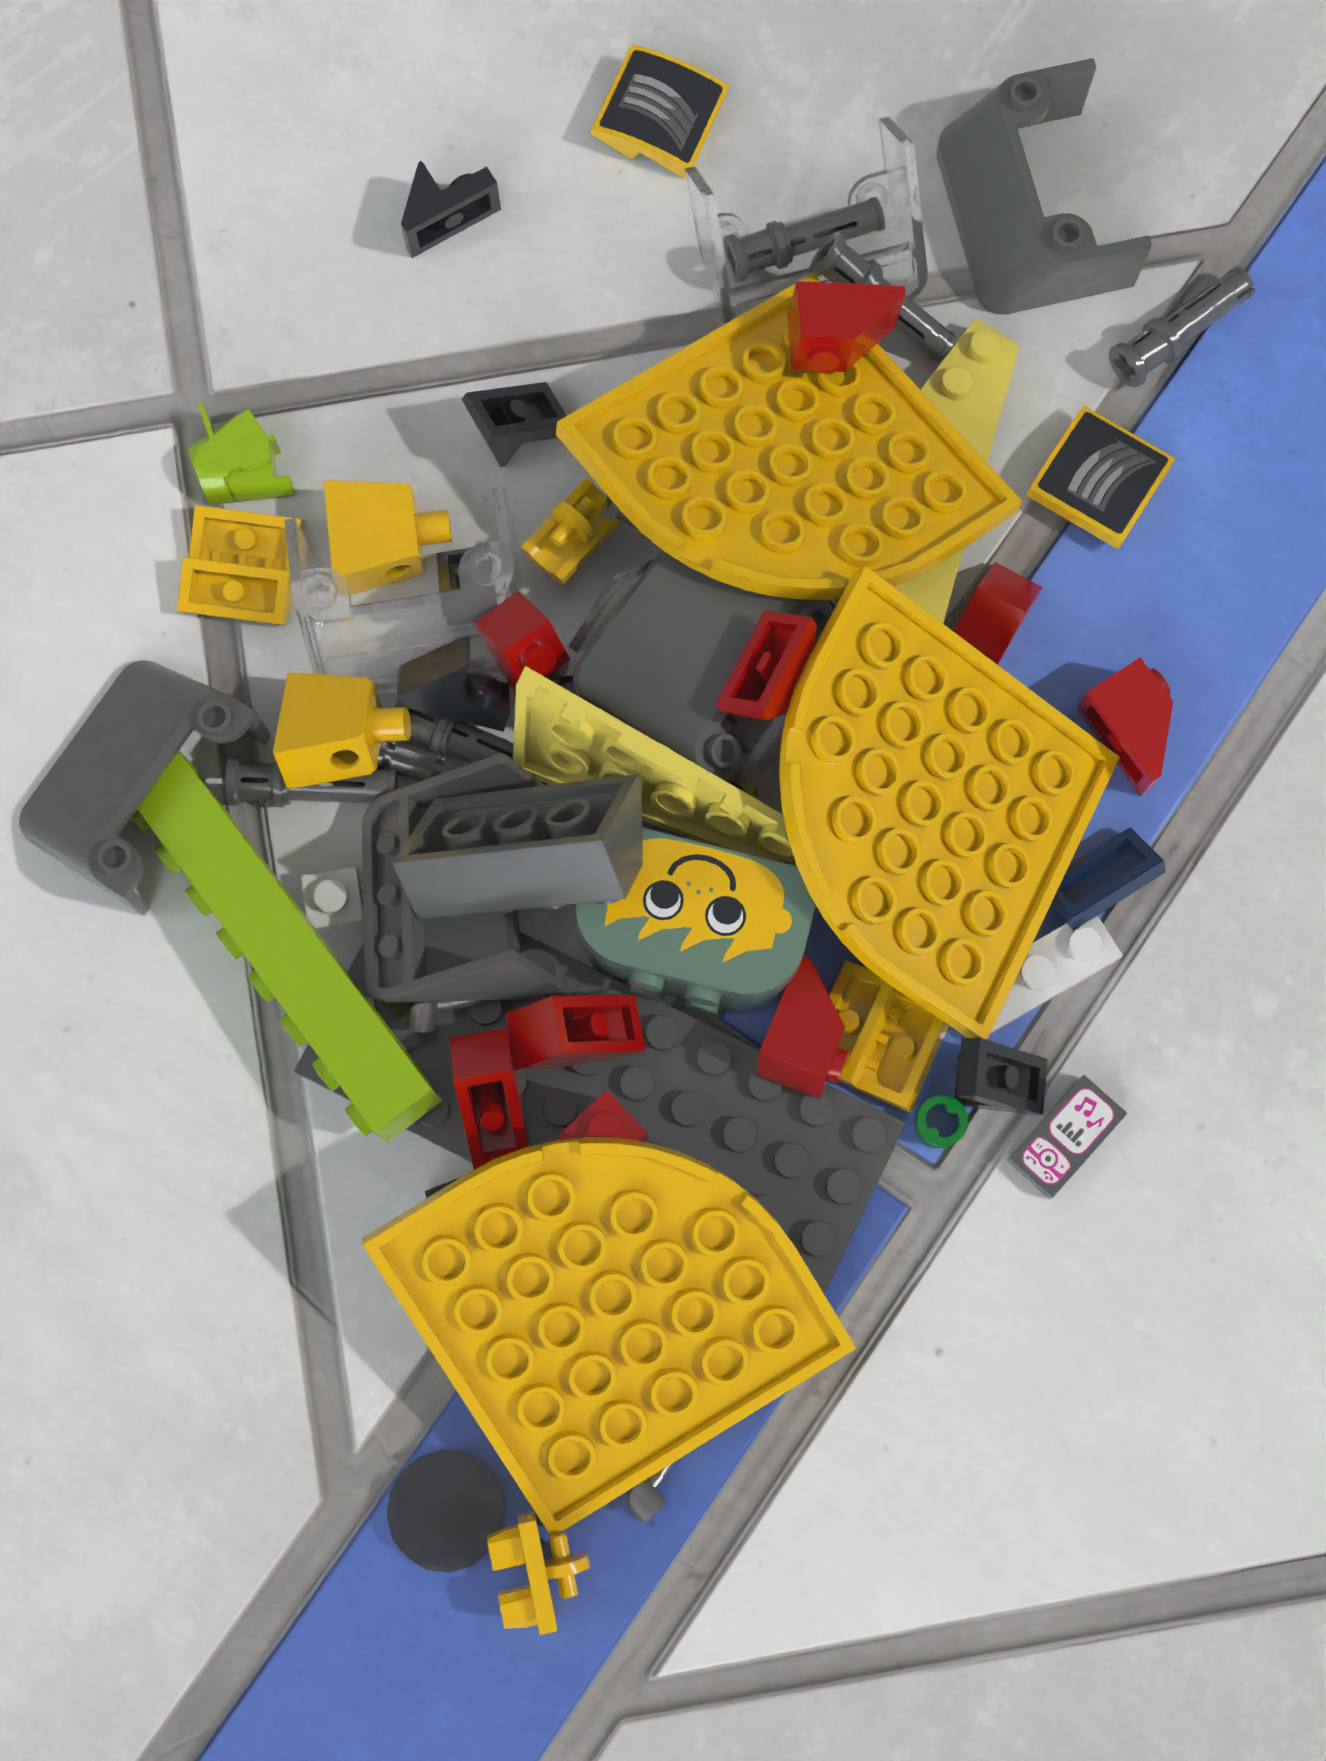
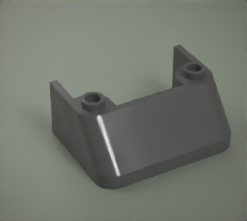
M1094 58L1013 75L946 126L940 135L936 153L937 161L974 288L981 305L992 313L1006 315L1134 287L1152 246L1149 235L1097 246L1093 231L1083 218L1069 213L1044 217L1018 132L1019 128L1081 115L1096 70Z

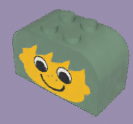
M642 828L643 865L626 898L605 905L596 902L576 904V917L582 946L588 960L596 970L631 986L630 994L662 1002L664 995L686 1000L684 1005L686 1009L710 1016H717L718 1009L735 1013L759 1012L781 1000L786 985L793 979L800 967L816 907L797 866Z

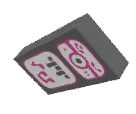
M1083 1075L1009 1156L1007 1161L1047 1198L1051 1199L1128 1113L1088 1077Z

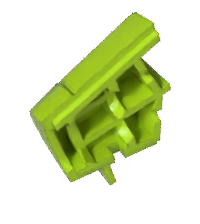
M203 402L197 404L207 434L189 445L188 451L209 505L296 496L289 475H276L275 455L280 454L281 450L274 433L267 436L248 408H245L213 429Z

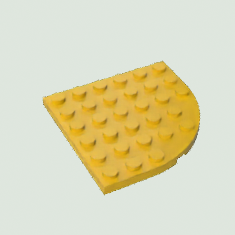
M813 274L800 280L806 282H821ZM796 283L557 421L556 436L643 535L667 554L710 578L746 591L772 597L799 600L840 599L853 573L864 566L870 568L895 587L936 567L1017 514L1023 502L878 343L845 372L815 373L810 370H791L787 314Z
M864 566L853 573L807 659L793 690L786 713L780 750L779 778L781 805L787 837L797 868L811 898L824 920L841 942L867 968L886 983L967 1038H983L987 1040L1120 757L870 568Z
M583 1137L555 1140L517 1150L496 1158L467 1173L362 1238V1246L550 1536L557 1535L857 1349L792 1241L777 1220L753 1195L733 1179L709 1164L680 1151L649 1142L623 1138Z

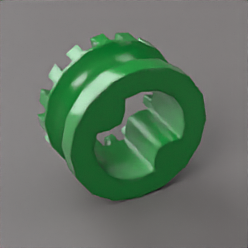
M937 1095L929 1098L918 1108L914 1117V1128L919 1139L923 1140L926 1145L937 1149H945L957 1143L965 1135L968 1128V1115L965 1107L957 1099L949 1095ZM940 1106L943 1107L946 1115H955L957 1124L953 1135L940 1137L937 1128L927 1127L926 1115L931 1108Z

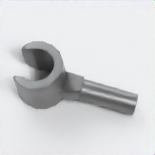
M485 1000L405 1002L403 1021L408 1022V1029L411 1031L431 1032L435 1029L438 1012H449L450 1010L484 1004Z
M676 1461L636 1485L628 1492L626 1498L627 1506L640 1522L649 1520L667 1503L655 1487L665 1479Z

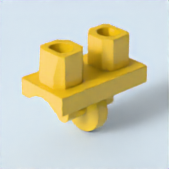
M585 478L564 501H559L552 509V514L521 546V550L525 556L563 586L621 524V521L616 518L608 521L601 517V510L607 497L590 480Z
M535 1511L518 1514V1524L504 1527L487 1535L493 1571L526 1564L529 1585L498 1591L504 1628H527L538 1625L539 1635L556 1632V1618L548 1579H557L561 1599L578 1595L575 1574L590 1568L589 1556L585 1552L570 1553L567 1534L562 1533L549 1537L553 1558L544 1560Z

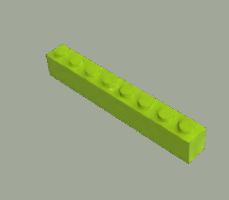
M179 750L131 819L143 833L148 832L150 829L154 831L162 842L154 848L155 852L174 875L181 870L192 883L191 886L185 889L187 896L205 917L212 912L223 926L216 932V935L236 960L243 954L255 969L247 977L258 993L268 1003L274 998L277 999L287 1013L279 1019L287 1033L300 1047L308 1042L319 1058L312 1063V1066L323 1082L332 1091L340 1086L352 1103L345 1108V1111L355 1126L364 1136L369 1135L373 1131L387 1143L443 1101L442 1097L193 764Z

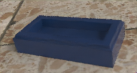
M1130 827L1069 865L1050 906L1074 931L1166 873L1164 860Z

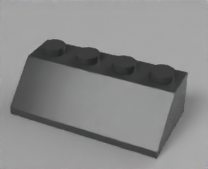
M624 775L434 799L392 862L417 919L442 917L443 919L450 920L468 914L492 912L493 914L502 915L519 909L543 907L553 910L571 904L596 902L605 905L625 899L643 865L642 783L639 775Z

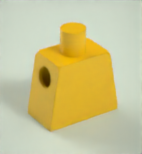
M341 480L323 481L332 577L341 597L351 596L420 576L424 573L422 545L453 541L449 510L418 513L414 491L409 484Z
M287 673L273 748L274 757L287 789L370 775L377 769L381 742L407 741L410 739L411 720L408 708H382L375 684L369 678Z

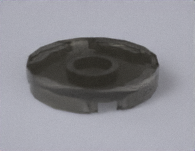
M442 1449L419 1456L402 1471L389 1494L387 1520L393 1541L409 1559L426 1570L450 1573L473 1566L489 1552L487 1535L504 1528L507 1503L501 1481L485 1461L467 1451Z

